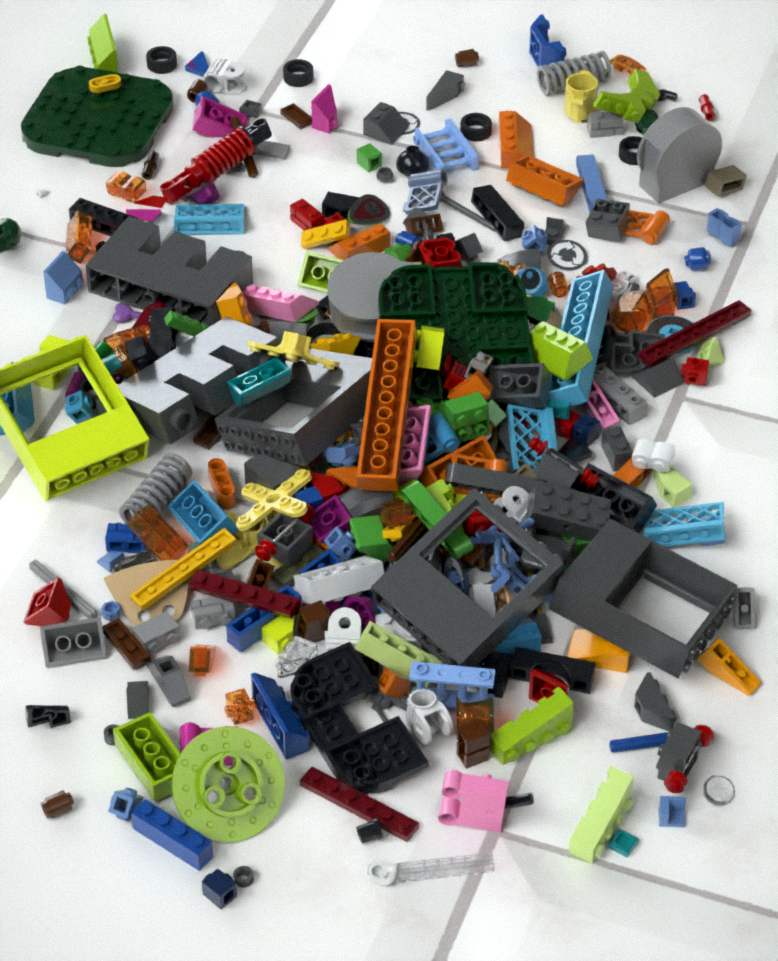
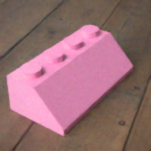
M250 285L242 292L243 297L247 300L249 313L291 322L298 321L319 305L317 300L301 294Z
M431 405L408 408L398 486H402L414 478L416 480L423 472Z

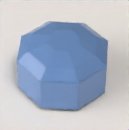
M109 601L101 607L102 616L106 620H116L122 614L121 607L117 602Z

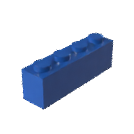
M288 584L277 591L297 597L301 601V595ZM251 608L226 625L227 642L236 650L242 652L262 638L261 627L279 615ZM299 608L297 609L295 616L299 614Z
M145 799L131 812L132 826L135 831L198 871L213 858V844L210 839Z

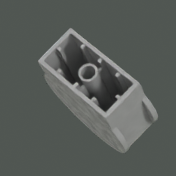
M680 107L666 112L648 128L640 141L637 150V163L640 168L639 186L659 204L705 185L708 172L715 170V165L721 154L722 138L720 132L692 108Z
M377 252L357 254L342 261L332 271L327 284L330 315L336 328L343 334L352 333L353 336H360V341L374 342L377 319H379L378 296L382 282L395 269L407 265H419L420 263L400 261L391 255Z

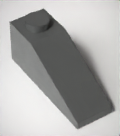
M446 70L426 96V110L430 111L458 97L461 91L463 92L465 89L464 75Z

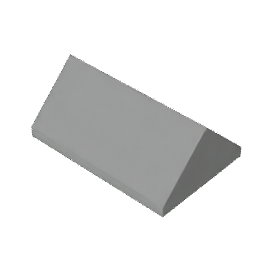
M101 617L40 626L46 667L107 657Z

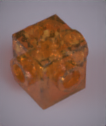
M245 688L225 694V714L227 718H231L234 725L246 723L254 719L253 711L256 710V705L253 698H249Z

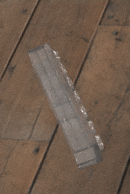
M492 852L397 863L399 882L494 872Z

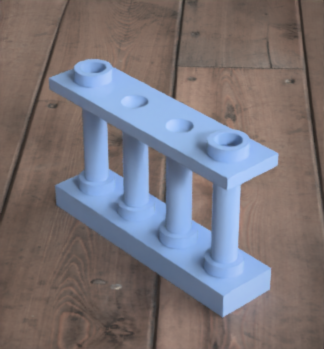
M452 119L445 120L443 130L424 135L418 127L415 128V135H413L414 144L426 154L434 170H446L464 164L468 165L472 171L478 170V154ZM442 136L448 137L447 140L429 144L427 141ZM450 145L455 147V149L440 153L434 151L435 149ZM455 155L462 156L461 159L443 163L441 160Z
M412 661L409 680L417 681V686H412L411 694L412 691L417 689H430V691L435 693L437 699L443 703L448 712L468 713L467 703L491 697L489 716H492L494 694H488V688L493 689L495 669ZM425 682L438 683V689L425 687ZM446 684L458 685V691L447 690ZM467 686L479 687V693L468 692Z

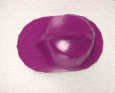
M217 179L181 200L191 197L197 204L214 203L220 198V194L214 184Z
M352 595L346 598L344 607L351 608L359 614L362 633L369 621L376 624L374 615H377V607L370 598L365 595L362 597Z

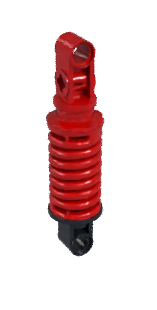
M265 118L258 119L247 128L238 126L228 136L219 140L218 143H214L213 146L204 150L203 153L201 152L197 156L192 157L190 166H186L182 172L161 184L160 190L166 203L170 204L178 201L194 188L200 187L203 182L206 185L219 178L220 174H225L226 171L235 167L236 164L256 154L257 145L272 136L267 120Z

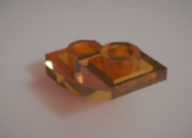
M618 54L610 60V63L620 72L626 70L630 75L635 68L642 71L646 70L642 64L625 55Z

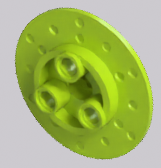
M217 727L196 736L180 753L172 774L173 800L181 818L195 831L210 840L218 842L242 841L261 832L276 816L284 796V771L275 750L260 735L240 727ZM228 756L233 761L230 768H226L224 765V760ZM222 779H224L225 781L224 787L226 789L224 790L220 787V785H222ZM250 787L253 790V796L248 800L245 796V791ZM211 791L217 796L216 801L213 803L208 799Z

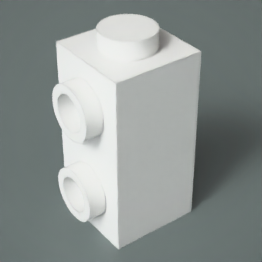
M485 582L475 583L469 590V598L491 617H494L498 610L495 609L497 594L491 590L493 584L486 585Z

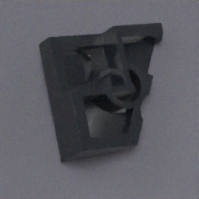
M571 437L558 450L559 453L575 463L591 458L592 451L575 437Z
M67 705L25 706L28 728L49 722L51 728L71 723L70 710Z

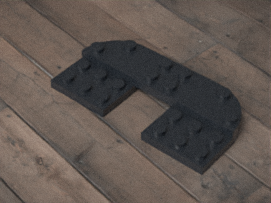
M348 642L311 658L297 669L290 685L291 703L294 712L300 717L302 725L308 731L310 738L336 779L362 793H380L390 790L392 783L429 767V762L399 716L358 733L342 707L379 691V685L351 642Z

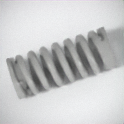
M602 50L597 53L551 63L549 66H539L537 68V81L540 90L545 95H548L550 90L553 93L557 92L558 88L563 91L566 89V79L572 74L580 73V70L590 71L600 81L609 79L611 77L609 57ZM601 57L605 60L607 69L604 68ZM544 76L546 77L547 88L545 86Z
M166 454L157 466L153 468L151 473L148 474L146 479L142 481L140 486L136 488L134 493L131 494L129 499L120 507L119 514L125 524L140 523L147 525L149 528L151 523L156 520V517L167 507V503L172 501L173 497L177 495L178 490H181L184 484L192 477V469L189 463L177 454ZM169 466L176 468L182 474V476L176 470ZM130 510L132 511V513H133L139 520H141L140 522H138V521L131 515Z

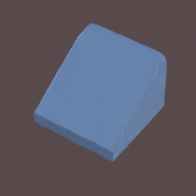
M113 550L97 560V563L110 573L125 562L124 553Z

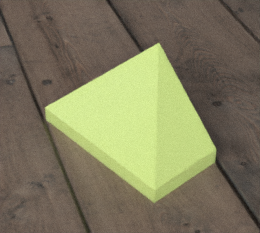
M716 337L701 343L697 355L698 359L709 360V366L725 363Z

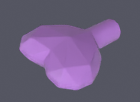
M119 303L115 306L116 312L113 314V319L119 323L128 321L131 318L138 319L141 312H135L125 303Z

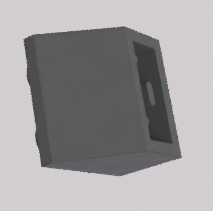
M597 198L585 222L588 237L621 242L627 229L630 203Z

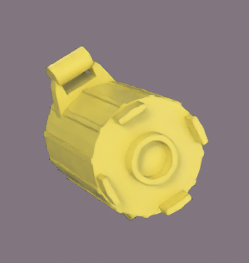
M580 70V73L572 74L566 79L565 114L569 118L574 119L575 123L587 120L588 113L596 111L593 103L597 98L598 81L590 71Z

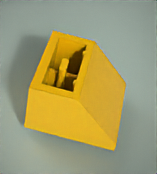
M339 333L332 335L331 338H318L316 343L310 345L311 349L352 355L361 338L360 336H353L352 333Z

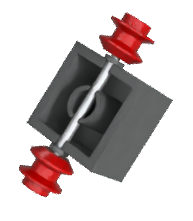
M540 435L538 438L533 437L528 445L531 448L529 452L535 450L537 457L543 455V453L545 454L533 472L537 474L536 477L540 481H548L551 484L569 489L573 487L579 476H581L580 484L587 483L588 489L590 486L594 488L600 478L597 475L599 473H591V468L584 471L583 467L555 449L547 448L548 440L542 442Z
M307 504V512L296 518L279 512L257 534L256 556L262 561H270L272 557L290 567L314 543L313 527L307 524L309 519L314 518V510L311 505Z
M677 722L675 728L669 730L666 743H662L659 747L657 755L660 758L656 764V769H658L657 778L664 781V785L669 792H683L684 786L688 783L687 776L698 759L699 747H708L710 741L714 738V733L710 727L697 725L695 728Z

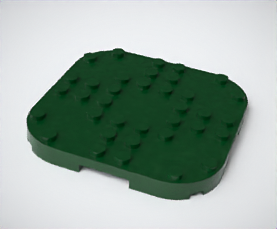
M82 65L54 73L21 122L22 140L27 144V148L43 155L59 157L61 153L89 158L90 164L106 167H123L133 160L136 163L148 154L154 144L155 134L161 124L166 123L173 111L172 92L167 85L158 79L89 68ZM116 74L121 77V86L116 90L96 94L89 89V81L93 78Z
M493 262L468 263V266L432 267L431 264L407 265L392 271L391 275L382 282L378 296L379 319L415 320L416 330H421L422 326L443 328L444 339L441 358L446 354H451L456 362L468 367L472 358L474 359L478 352L481 351L493 357L490 366L533 363L526 289L520 277L509 271L508 267ZM416 343L415 351H419V343ZM414 362L409 400L415 404L416 400L422 401V398L432 399L433 402L450 400L447 397L450 390L443 387L447 378L438 376L439 370L417 367V362ZM490 367L487 373L485 374V377L489 378Z

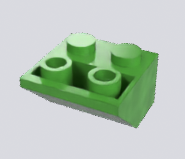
M479 391L444 402L445 417L459 438L460 443L490 434L489 405Z
M380 515L351 518L349 520L350 531L355 538L357 550L361 553L364 552L369 557L382 561L383 564L389 561L387 554L397 544V541L383 538L382 530L390 522Z

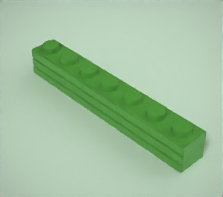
M171 310L164 318L167 326L192 336H196L210 327L205 323L198 322L196 319H190L186 315L183 316Z

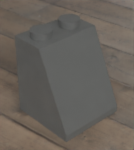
M258 454L244 463L245 485L255 483L276 490L284 481H287L296 471L302 468Z

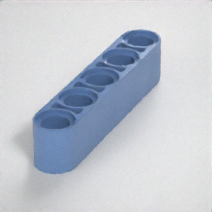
M594 154L576 156L577 171L579 177L584 179L582 189L590 213L597 198L607 200Z

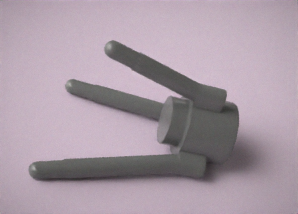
M380 689L370 696V701L373 703L371 708L377 712L383 722L388 720L380 709H387L391 703L407 712L408 705L383 693Z

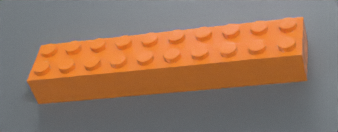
M377 319L356 475L359 490L398 492L417 338L415 320Z

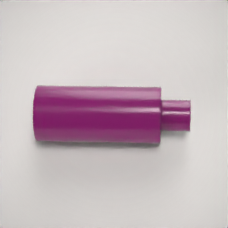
M76 371L73 374L65 392V397L79 391V384L86 378L83 372Z

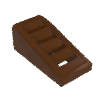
M440 214L407 219L404 221L406 232L416 236L422 235L423 231L427 229L426 220L428 228L433 232L443 231ZM433 218H434V222H435V227H436V228H433V223H432V219H433Z

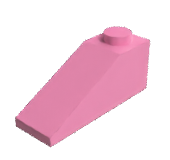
M593 378L588 402L583 403V405L592 417L600 421L601 428L607 429L619 423L620 419Z

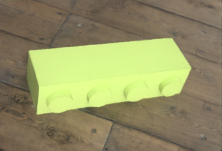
M369 621L354 648L408 679L410 677L412 661L441 664L442 662L372 621ZM425 682V687H428L430 682Z

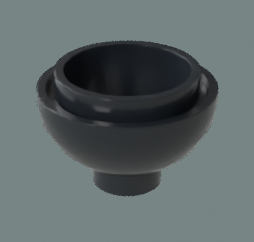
M411 145L397 157L396 168L406 176L427 172L429 169V159L419 147Z

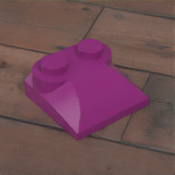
M335 494L314 509V518L309 519L308 524L313 527V532L322 544L336 526L345 532L350 531L349 520L352 517Z

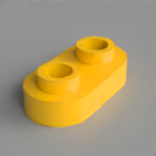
M116 74L93 78L89 81L90 91L96 94L116 90L121 86V77Z

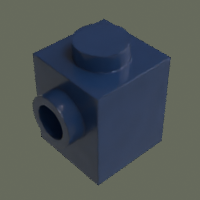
M585 413L574 422L573 437L582 441L587 447L599 438V420Z
M219 869L206 875L202 881L203 895L220 909H223L237 897L236 883L229 874H224Z

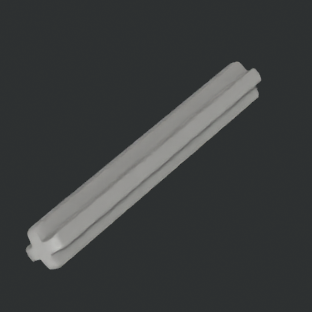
M34 559L29 563V569L47 584L58 578L38 560ZM63 582L71 605L88 619L96 618L98 615L97 610Z

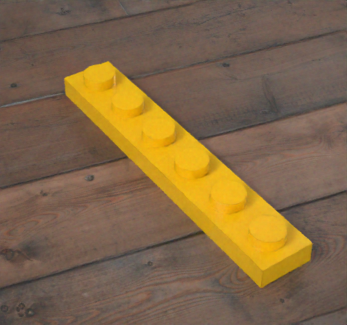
M223 528L130 594L131 601L144 611L193 576L197 569H203L237 544L236 538Z

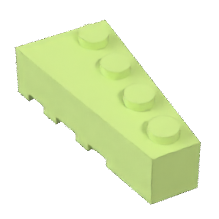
M611 766L607 771V782H601L598 787L599 791L596 800H591L586 817L581 818L570 838L569 853L590 863H593L597 856L600 857L605 847L604 844L606 841L610 842L614 834V828L621 825L624 818L623 814L625 811H629L633 805L631 796L634 776Z

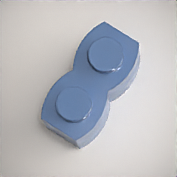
M718 208L708 213L706 230L709 234L719 238L722 243L728 246H732L740 241L742 225L737 219L729 217L725 211Z

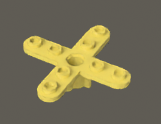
M284 331L282 342L276 347L252 341L247 342V346H250L251 351L261 353L262 349L269 351L268 355L276 357L283 354L286 356L287 361L298 363V360L304 359L306 364L316 366V363L324 364L323 368L331 370L339 367L340 364L336 361L312 356L309 351L312 337Z
M304 469L296 471L291 478L284 481L276 490L255 483L246 484L241 491L243 498L257 504L246 514L238 518L236 522L237 529L239 531L249 530L266 516L270 522L279 512L294 518L304 515L308 510L307 504L291 496L312 479L311 472Z
M226 512L236 523L239 516L233 512ZM264 518L251 529L238 531L234 535L238 539L237 544L216 559L217 565L222 569H230L255 552V546L258 545L257 534L269 523V520ZM272 557L268 561L277 568L284 565Z

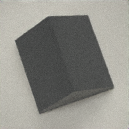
M674 357L632 374V378L654 398L683 384V379Z

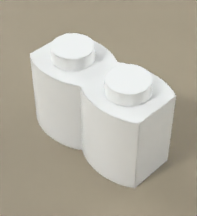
M639 439L632 454V465L639 469L651 468L658 472H668L676 455L675 445L667 442L656 443L648 439Z

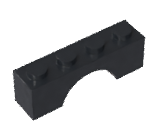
M515 647L510 663L509 678L530 682V671L532 669H543L563 678L567 682L569 690L590 694L595 677L596 663Z

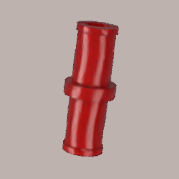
M703 94L699 98L700 109L704 113L705 119L712 121L714 120L713 117H715L714 106L710 102L709 96Z

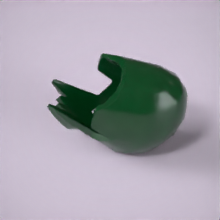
M10 218L0 219V252L17 246L21 239L19 224Z

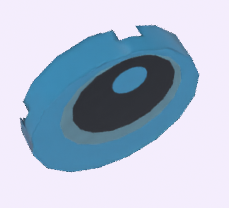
M526 267L520 269L515 274L522 280L526 294L532 297L545 295L547 278L540 269Z

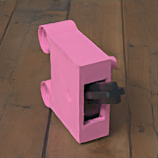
M448 770L444 775L441 790L444 798L441 801L438 820L444 825H459L501 833L504 810L531 805L534 803V797L532 793L507 797L509 781L493 779L490 774H485L484 777L464 774L457 770Z

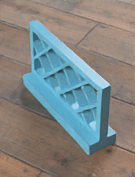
M244 204L176 205L174 229L176 232L185 235L244 234Z
M508 405L506 410L513 472L520 468L518 464L520 458L535 470L536 466L534 464L537 461L540 463L545 454L543 453V455L537 457L535 450L529 452L531 448L528 447L529 444L523 438L527 436L532 440L535 436L531 431L535 429L540 434L542 442L548 440L547 448H553L558 451L553 408L545 407L543 410ZM513 412H518L522 418L518 420L513 415ZM529 415L538 416V422L535 423ZM524 419L532 426L529 430L521 423ZM516 426L524 433L521 437L515 432ZM518 442L526 449L523 453L516 446ZM527 452L535 458L533 462L525 456Z
M724 502L654 510L646 522L644 535L664 547L725 540ZM717 509H719V510L716 511L715 513L710 512V511H712V510H717ZM693 512H699L695 516L691 514ZM679 514L676 518L672 517V515ZM705 515L708 516L705 520L700 519ZM651 517H660V518H658L657 520H654V519H652ZM684 518H688V519H689V520L686 521L685 523L681 521V520H683ZM665 520L670 521L666 525L662 524Z

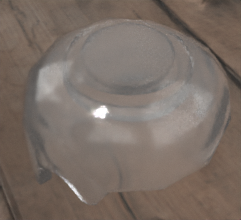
M713 775L704 783L703 797L713 807H725L733 801L735 787L731 780L725 776Z

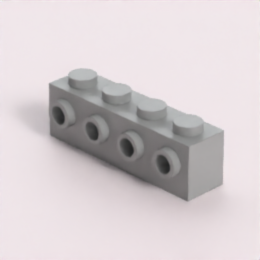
M604 364L596 365L593 378L615 413L629 426L647 417V401Z

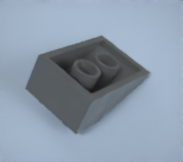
M544 363L490 366L488 380L493 385L492 395L487 401L492 399L497 403L527 408L546 407L551 373Z

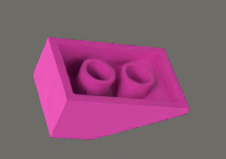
M203 96L194 110L192 130L207 137H225L227 133L233 132L230 119L233 116L239 117L242 127L246 128L247 115Z

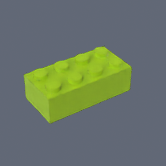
M149 712L114 728L115 746L154 802L171 795L172 774L180 752L153 714Z

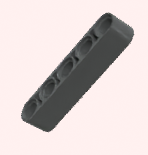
M449 463L447 465L445 483L446 485L450 483L452 487L468 490L475 488L479 492L502 496L504 491L511 486L521 487L529 493L536 480H540L512 473Z

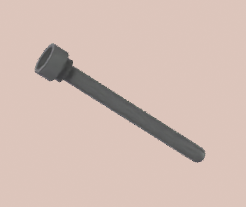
M442 190L440 202H444L496 232L490 221L445 196Z

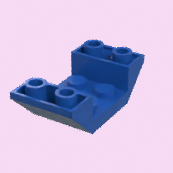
M543 14L539 15L530 26L529 54L537 67L542 65L549 66L551 63L564 61L567 55L566 48L562 46L560 41L548 43L550 23Z

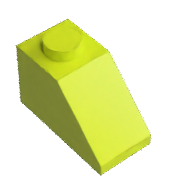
M295 615L292 619L278 616L261 627L262 641L277 654L288 650L294 643Z

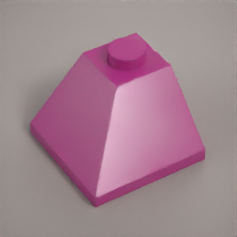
M328 84L311 101L312 128L329 134L337 127L338 119L332 87Z

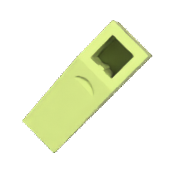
M671 467L668 472L651 470L661 498L673 508L691 498L693 484Z

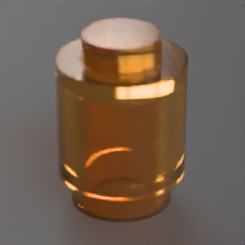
M551 273L548 277L551 293L556 297L565 296L568 291V285L564 273Z

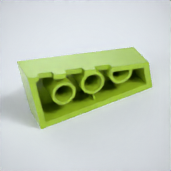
M560 687L554 689V695L548 699L545 696L538 701L539 705L531 711L528 709L524 710L517 721L513 722L510 720L491 734L489 741L490 751L502 765L513 762L518 757L530 753L537 747L550 743L554 738L565 735L572 730L574 702Z

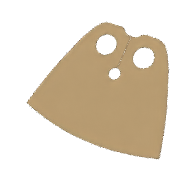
M163 560L139 564L103 578L113 598L119 603L121 610L135 626L145 621L138 619V613L142 610L131 601L129 595L178 560ZM189 579L145 609L150 612V619L162 614L163 607L166 605L174 606L175 613L172 617L175 621L180 619L186 603Z

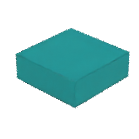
M619 829L609 842L608 848L628 857L638 844L639 838Z

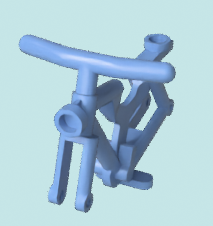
M528 518L520 523L519 526L522 529H527L535 521L533 518ZM495 525L491 526L487 531L477 530L475 533L476 537L470 538L473 546L475 544H492L494 542V564L491 566L492 572L490 574L497 581L491 586V590L497 592L505 586L516 595L519 592L516 587L519 586L522 589L536 574L532 577H527L519 571L515 563H518L520 558L510 545L512 539L505 533L499 532ZM502 548L508 554L506 556L507 564L502 563ZM554 591L545 599L549 604L551 603Z

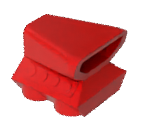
M448 237L424 240L418 246L424 257V264H431L432 267L463 266L460 261L461 254L455 251V242L448 239Z

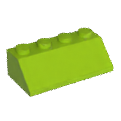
M103 14L89 29L90 36H87L92 64H94L95 69L118 73L114 40L107 14Z
M306 251L297 285L328 293L327 284L329 277L335 267L344 260Z
M542 321L529 332L533 363H544L552 375L564 381H567L593 360L585 341Z

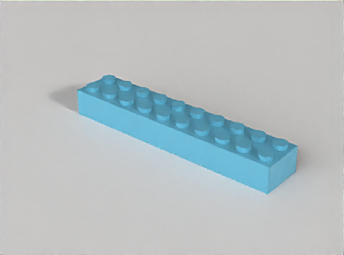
M605 270L572 280L560 330L585 341L593 360L567 381L551 374L547 400L569 402L570 406L588 402L614 287Z

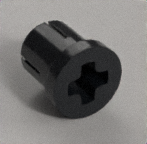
M373 818L371 822L356 827L361 843L376 838H383L377 818Z

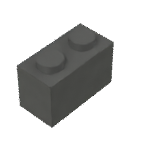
M621 426L602 430L601 447L613 472L618 471L632 457L633 451Z

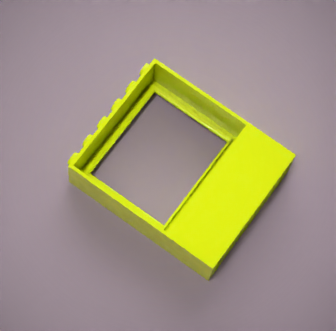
M87 335L75 337L66 343H59L51 349L42 350L33 356L24 357L20 361L6 364L0 368V425L44 501L147 459L150 439ZM79 364L107 412L29 444L1 395Z

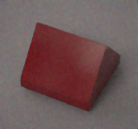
M446 354L441 358L438 376L447 378L455 363L451 354Z

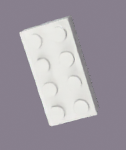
M369 556L358 557L295 575L296 591L301 595V600L307 604L320 600L324 605L330 600L341 601L344 599V596H358L362 594V591H372L371 586L384 574L383 562Z

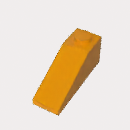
M720 638L709 644L697 658L712 675L748 696L762 683Z

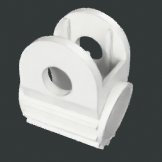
M222 58L216 59L202 78L207 84L208 89L214 93L238 95L245 90V83L240 79L244 75L245 69L239 62ZM229 85H236V87H234V88H230V87H228V86H229Z
M511 486L493 504H498L501 508L505 507L508 510L505 514L508 517L512 516L520 524L526 520L529 493L521 487ZM513 497H518L516 501H513Z
M343 607L331 614L328 622V631H325L326 652L348 642H351L355 648L362 635L361 618L355 610ZM356 650L361 658L362 653Z
M423 688L412 691V694H409L406 713L407 726H409L410 730L414 732L422 744L430 743L432 740L431 734L441 731L444 735H449L453 732L451 716L443 703L437 699L434 692ZM429 716L433 724L430 726L424 717Z

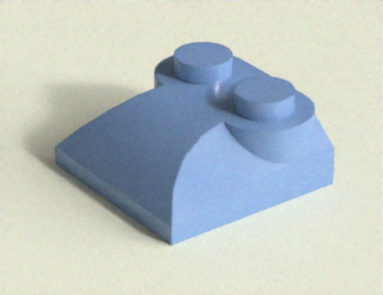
M351 442L332 445L323 451V455L328 460V463H332V466H355V462L359 460L360 445Z

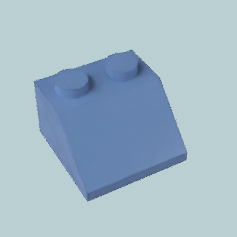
M64 251L43 271L46 298L64 305L73 298L74 294L84 284L82 270Z

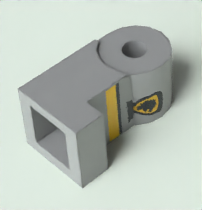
M479 351L477 356L470 361L464 377L468 378L472 375L471 372H476L479 369L485 375L493 361V357Z

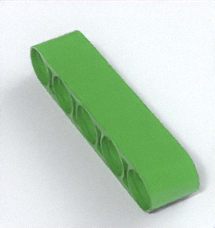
M418 480L400 490L403 500L429 530L447 514ZM457 527L441 543L456 560L474 549L472 542L460 527Z

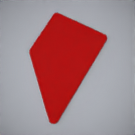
M153 195L138 200L134 204L162 208L165 198Z

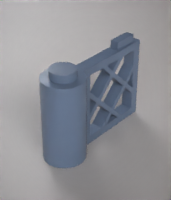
M438 169L410 175L408 179L410 192L408 200L404 202L403 212L406 215L415 208L412 206L417 202L419 204L416 207L423 212L438 209L443 186L447 185L448 181L446 171ZM433 189H437L432 194L429 193ZM422 191V192H421L420 194H418L416 197L414 196V195H415V192ZM425 195L428 196V197L425 198L423 201L420 200V199H422ZM432 199L434 200L433 204L426 205Z

